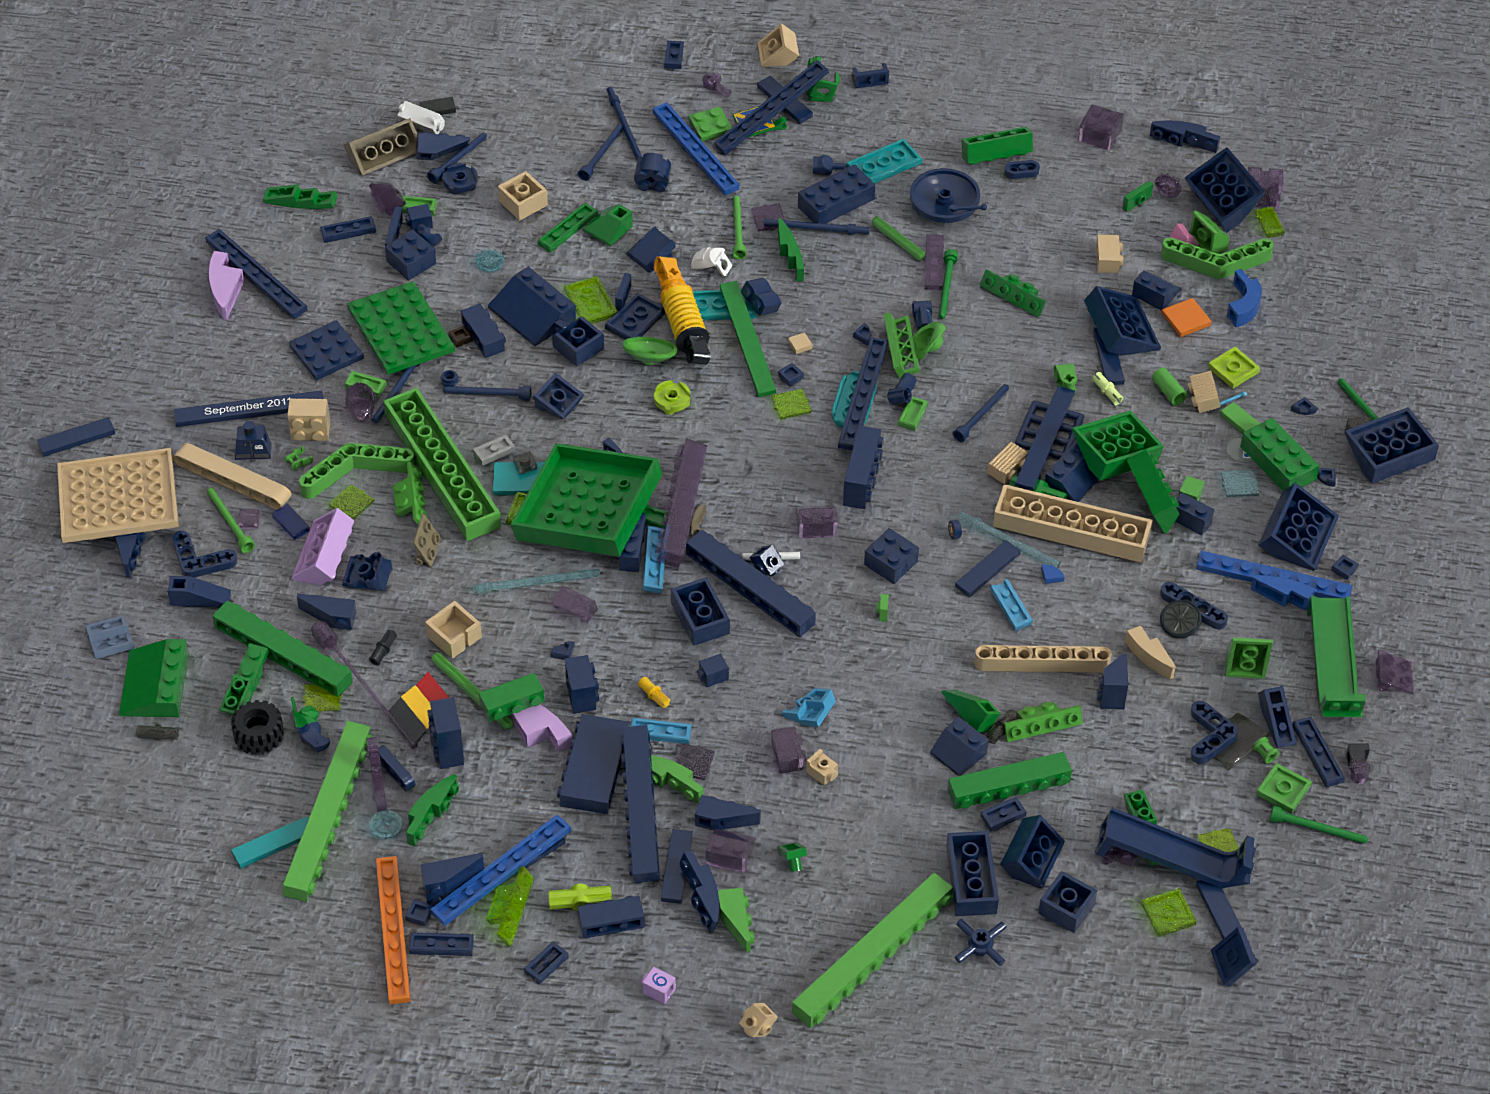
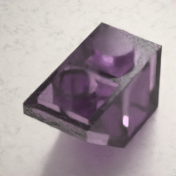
M371 183L369 185L372 191L370 194L377 201L378 204L376 206L382 213L386 212L389 216H392L395 206L402 208L406 204L401 192L391 184Z

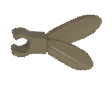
M700 505L696 509L694 516L685 509H678L680 519L691 528L692 538L701 531L699 525L706 515L705 505Z

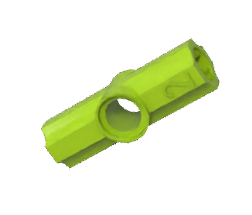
M575 884L571 889L548 891L550 910L572 908L578 911L579 906L588 903L595 904L612 900L611 885L588 887L586 884Z

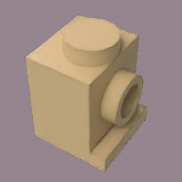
M819 749L807 760L806 773L825 786L829 781H833L837 777L838 764L826 756L823 750Z

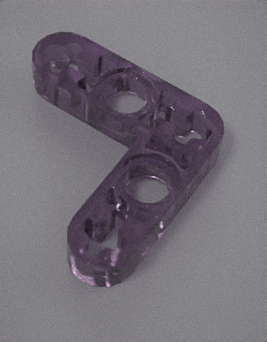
M377 736L367 738V746L377 812H384L388 810Z

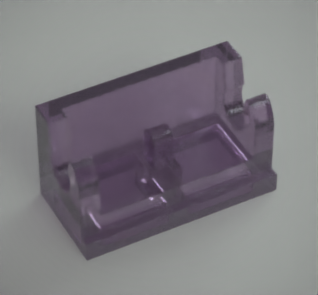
M563 585L551 601L555 608L558 609L560 607L577 615L586 623L598 611L594 600Z

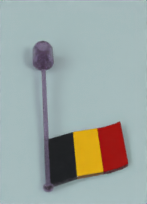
M324 621L316 622L311 627V632L319 645L325 650L334 649L410 743V748H417V742L429 730L427 710H431L430 701L449 698L445 691L427 671L421 681L402 695L388 711L336 647L339 637L334 630Z

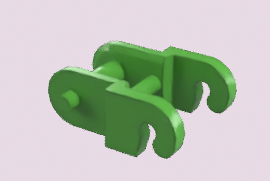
M303 446L301 450L296 448L293 450V453L285 457V462H290L292 464L291 469L293 470L301 466L305 467L314 460L312 456L309 457V460L307 457L304 459L298 457L305 451Z

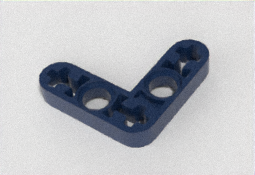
M178 531L173 535L174 548L184 576L195 578L235 567L237 564V555L233 550L227 549L196 557L188 532ZM180 539L184 540L185 545L181 546ZM184 552L191 553V555L188 557L181 556V554ZM208 561L214 562L212 566H205L204 564Z
M1196 701L1192 704L1191 716L1211 732V734L1191 749V760L1196 764H1204L1237 740L1238 728L1208 703ZM1212 719H1216L1219 721V723L1214 725L1211 724L1209 721ZM1217 741L1220 744L1218 746H1211L1209 743Z

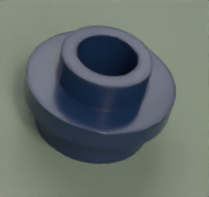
M446 370L442 373L440 381L444 386H455L459 382V377L455 371Z

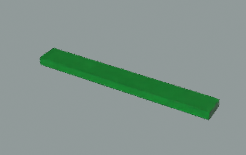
M738 282L720 284V290L758 397L776 394L773 379Z

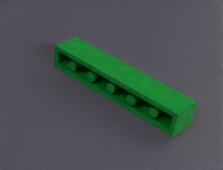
M1060 752L949 778L948 793L955 809L968 808L972 805L986 804L993 800L1007 799L1010 796L1024 795L1028 792L1045 790L1057 785L1063 786L1070 783L1072 770L1065 753Z

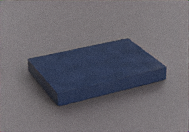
M637 293L605 324V329L624 340L632 337H642L665 314L664 307Z

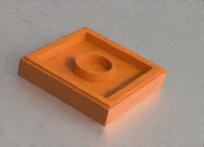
M1193 298L1162 309L1161 313L1180 337L1209 327L1212 323Z

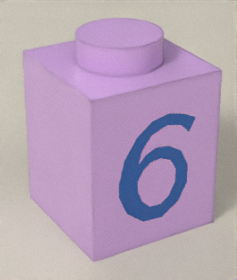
M653 967L650 973L647 972L641 981V984H643V994L665 1005L676 989V978Z

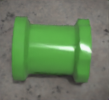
M1263 737L1254 744L1253 750L1259 752L1264 758L1263 761L1268 764L1278 757L1279 750L1274 749L1268 743L1267 737Z

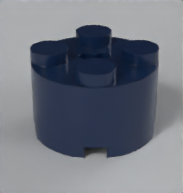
M645 153L643 157H639L634 174V181L638 185V189L641 191L654 189L658 192H664L669 182L671 162L668 159L667 161L663 159V155L658 153Z

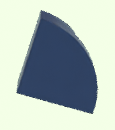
M863 323L853 333V338L867 346L871 338L869 326Z
M1305 397L1291 405V410L1301 415L1314 414L1318 409Z
M1319 467L1317 478L1325 485L1335 487V468Z
M567 641L558 647L555 646L550 653V657L561 660L571 658L575 642Z

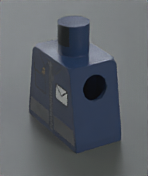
M247 421L243 426L237 427L235 460L271 459L272 444L263 425H255L254 422Z

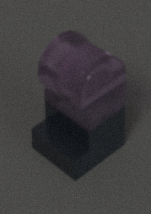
M1369 743L1348 744L1346 758L1351 779L1358 784L1365 783L1370 773V765L1366 761L1370 751Z

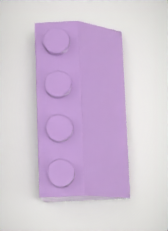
M339 508L315 519L291 579L316 585L332 581L336 576V568L341 562L342 552L347 546L348 536L352 533L354 520Z

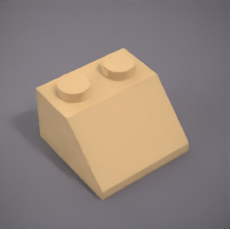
M783 24L777 26L757 43L761 66L763 67L787 66L799 56L796 35Z

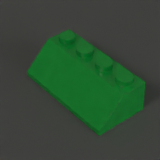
M1145 449L1126 460L1155 519L1166 534L1179 516L1176 508L1179 506V503L1175 496L1171 497L1170 493L1173 491L1168 482L1164 483L1163 479L1166 477L1161 468L1157 469L1156 465L1159 463L1155 455H1150L1148 450Z

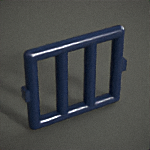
M1036 400L1032 401L1015 440L1016 445L1030 450L1032 443L1023 440L1026 435L1036 436L1038 430L1029 428L1031 422L1042 423L1044 417L1034 414L1037 409L1047 411L1049 404ZM1068 410L1066 417L1076 419L1074 425L1062 424L1060 430L1070 432L1068 439L1057 436L1054 443L1064 445L1065 447L1063 452L1051 449L1049 456L1060 459L1075 442L1076 438L1072 429L1082 425L1084 420L1082 413Z

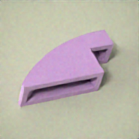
M214 251L209 266L212 298L221 317L227 320L244 284L243 270L229 267L228 253Z
M540 704L524 709L519 713L508 715L514 721V726L527 747L548 738L557 752L571 746L572 734L557 716Z

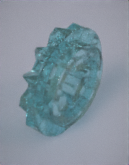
M488 248L487 251L481 250V253L477 254L476 264L481 270L496 271L503 266L504 256L502 252H497L496 249L492 251Z
M391 810L377 812L372 816L369 823L371 833L375 834L377 838L383 837L385 840L391 836L394 838L395 834L400 833L403 826L400 815ZM382 821L387 825L389 824L390 829L383 827Z

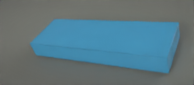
M632 718L631 726H648L650 740L689 744L692 724Z

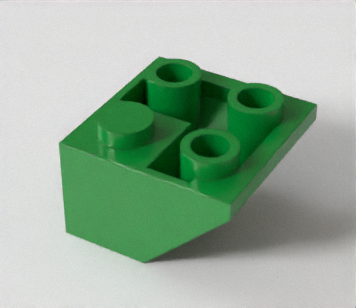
M620 204L608 207L583 228V231L612 246L633 227V213Z

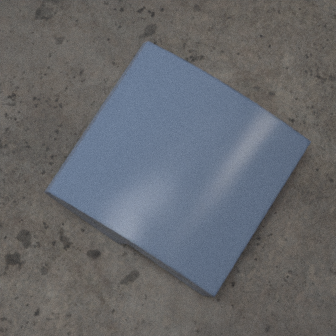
M124 615L85 625L95 659L134 649Z

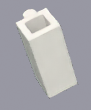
M404 101L399 106L397 116L401 121L411 118L414 127L431 134H439L443 130L445 120L440 114Z

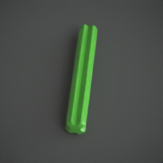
M879 216L872 219L873 226L918 261L925 258L926 253Z

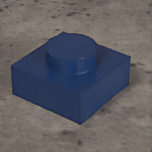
M791 363L778 371V377L790 387L802 380L804 373Z
M1342 555L1332 565L1331 571L1348 580L1358 569L1359 564Z
M413 899L405 915V920L425 926L431 915L430 909L433 905Z

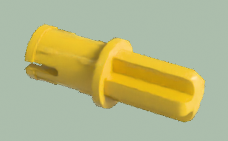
M647 677L639 680L638 687L648 694L647 696L650 700H654L661 708L670 705V699L661 691L659 686H655Z

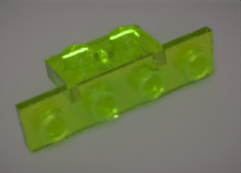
M520 866L515 883L499 885L497 887L486 918L490 925L501 923L497 936L507 946H511L534 881V877L524 866Z

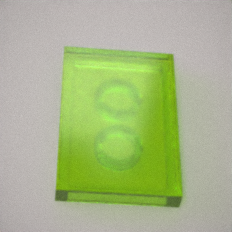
M598 276L564 286V291L568 298L576 305L578 316L584 317L591 324L610 319L618 312Z

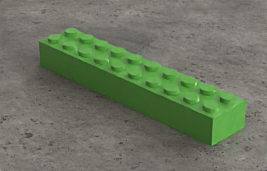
M414 388L384 400L386 418L405 447L414 452L416 464L466 541L501 528L499 510L419 389Z

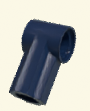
M931 300L912 302V313L916 319L917 331L923 326L932 323Z
M903 373L896 387L888 390L887 397L891 405L911 402V391L917 382L915 376L910 373Z

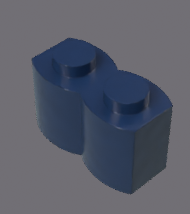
M764 278L746 281L741 289L745 299L751 303L753 310L760 316L777 312L781 305L779 296L772 291L770 284Z

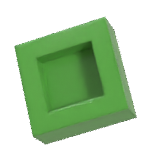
M881 594L880 602L876 601V613H880L879 621L887 622L889 594Z

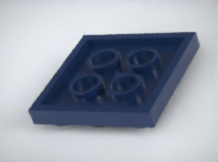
M337 320L289 341V347L316 381L364 359L363 352Z

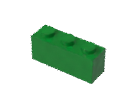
M535 673L480 692V706L488 722L500 720L505 716L519 713L524 709L538 706L545 702L544 689Z

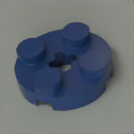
M457 163L449 166L447 171L443 173V184L451 194L464 193L476 189L478 176L477 171L472 166L469 168L466 167V164Z

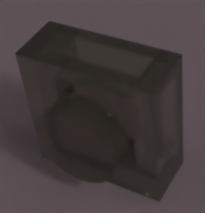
M531 451L513 456V462L519 474L537 469V463Z

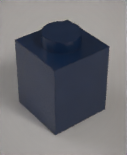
M428 204L407 208L408 215L405 216L407 226L411 227V230L415 231L416 226L419 224H423L426 228H433L432 214Z
M720 653L699 661L697 674L700 681H704L706 687H710L729 680V667Z

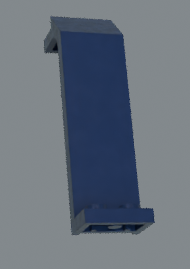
M1112 807L1100 826L1096 855L1104 857L1108 850L1111 851L1113 846H1116L1219 888H1228L1250 884L1256 848L1254 847L1255 838L1247 835L1237 850L1224 852Z

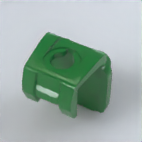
M821 57L809 58L807 68L816 60L821 63ZM835 73L834 82L821 79L805 92L809 100L831 102L840 82L839 74ZM827 88L829 92L823 94L817 89Z

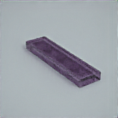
M926 234L925 290L943 289L944 235Z

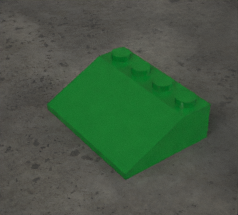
M1131 410L1072 429L1088 468L1100 481L1132 471L1126 459L1145 449L1148 450L1150 455L1154 454L1158 461L1164 448L1160 441Z
M165 639L129 650L119 716L179 717L189 657L186 639Z

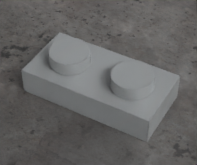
M507 435L473 449V454L482 466L515 452V446Z

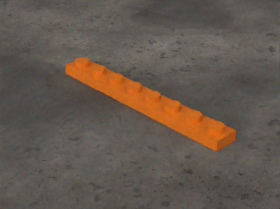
M397 856L376 858L389 1005L411 1002Z

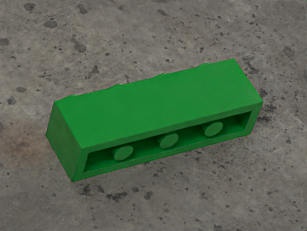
M1027 127L961 139L962 158L971 165L978 164L981 161L990 162L997 158H1010L1013 155H1026L1029 152H1033V133Z

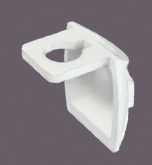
M706 247L695 253L691 269H704L716 266L720 274L726 276L732 264L724 253L725 249ZM720 259L724 260L726 263L725 270H723L721 266Z

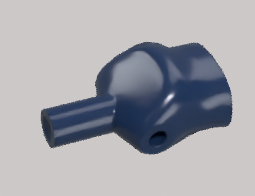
M813 156V174L819 173L829 176L833 170H844L845 163H834L830 156Z

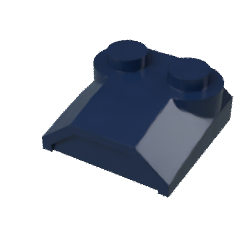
M555 372L533 396V400L538 409L547 410L563 420L579 404L584 394Z

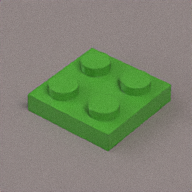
M721 107L688 115L691 126L702 142L721 137L732 128Z
M1276 763L1257 789L1256 795L1292 814L1310 789L1312 781Z

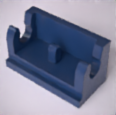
M882 63L883 68L864 72H858L857 68L853 67L851 77L855 89L888 84L889 70L886 63Z

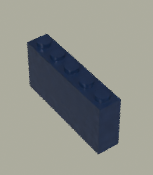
M582 714L580 722H576V738L572 737L570 749H572V752L567 755V770H563L561 781L563 785L559 786L557 791V798H560V807L602 814L609 813L622 764L621 754L624 753V747L622 748L620 743V736L623 735V727H629V721Z

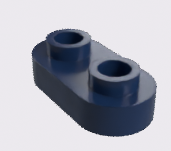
M1034 160L1009 162L1005 167V175L1011 179L1035 177L1039 174L1040 165Z

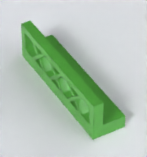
M890 312L883 314L893 367L897 375L901 379L903 373H910L912 375L920 372L909 316L906 315L894 320ZM906 323L902 330L897 329V325ZM903 336L909 337L905 343L900 342ZM909 349L911 350L910 354L907 357L904 356L905 350ZM909 362L914 364L915 367L905 370Z

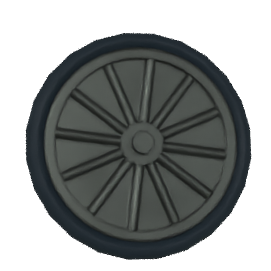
M1176 600L1164 607L1160 615V623L1163 630L1176 638H1185L1193 635L1200 627L1202 619L1198 607L1186 600Z

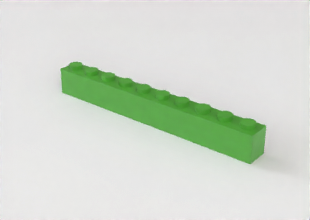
M347 720L283 883V896L307 902L309 896L314 894L316 889L315 880L320 878L323 866H321L322 862H326L329 855L328 846L329 844L332 845L335 840V828L340 827L342 820L340 815L342 811L345 812L347 809L348 795L353 793L355 785L353 781L358 779L361 767L359 766L361 762H365L367 746H371L373 735H370L371 726Z
M933 873L792 1002V1013L810 1028L816 1023H821L830 1010H835L844 997H849L859 983L863 984L872 971H877L882 966L885 959L891 958L896 953L897 948L902 944L905 945L916 931L922 930L929 919H934L943 906L946 907L951 903L953 887L936 873Z

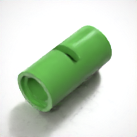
M1165 367L1154 372L1151 378L1152 381L1173 405L1181 404L1187 398V392Z

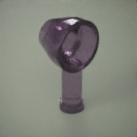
M708 73L703 76L702 82L706 89L711 91L717 89L726 98L732 92L720 84L722 78L719 73Z

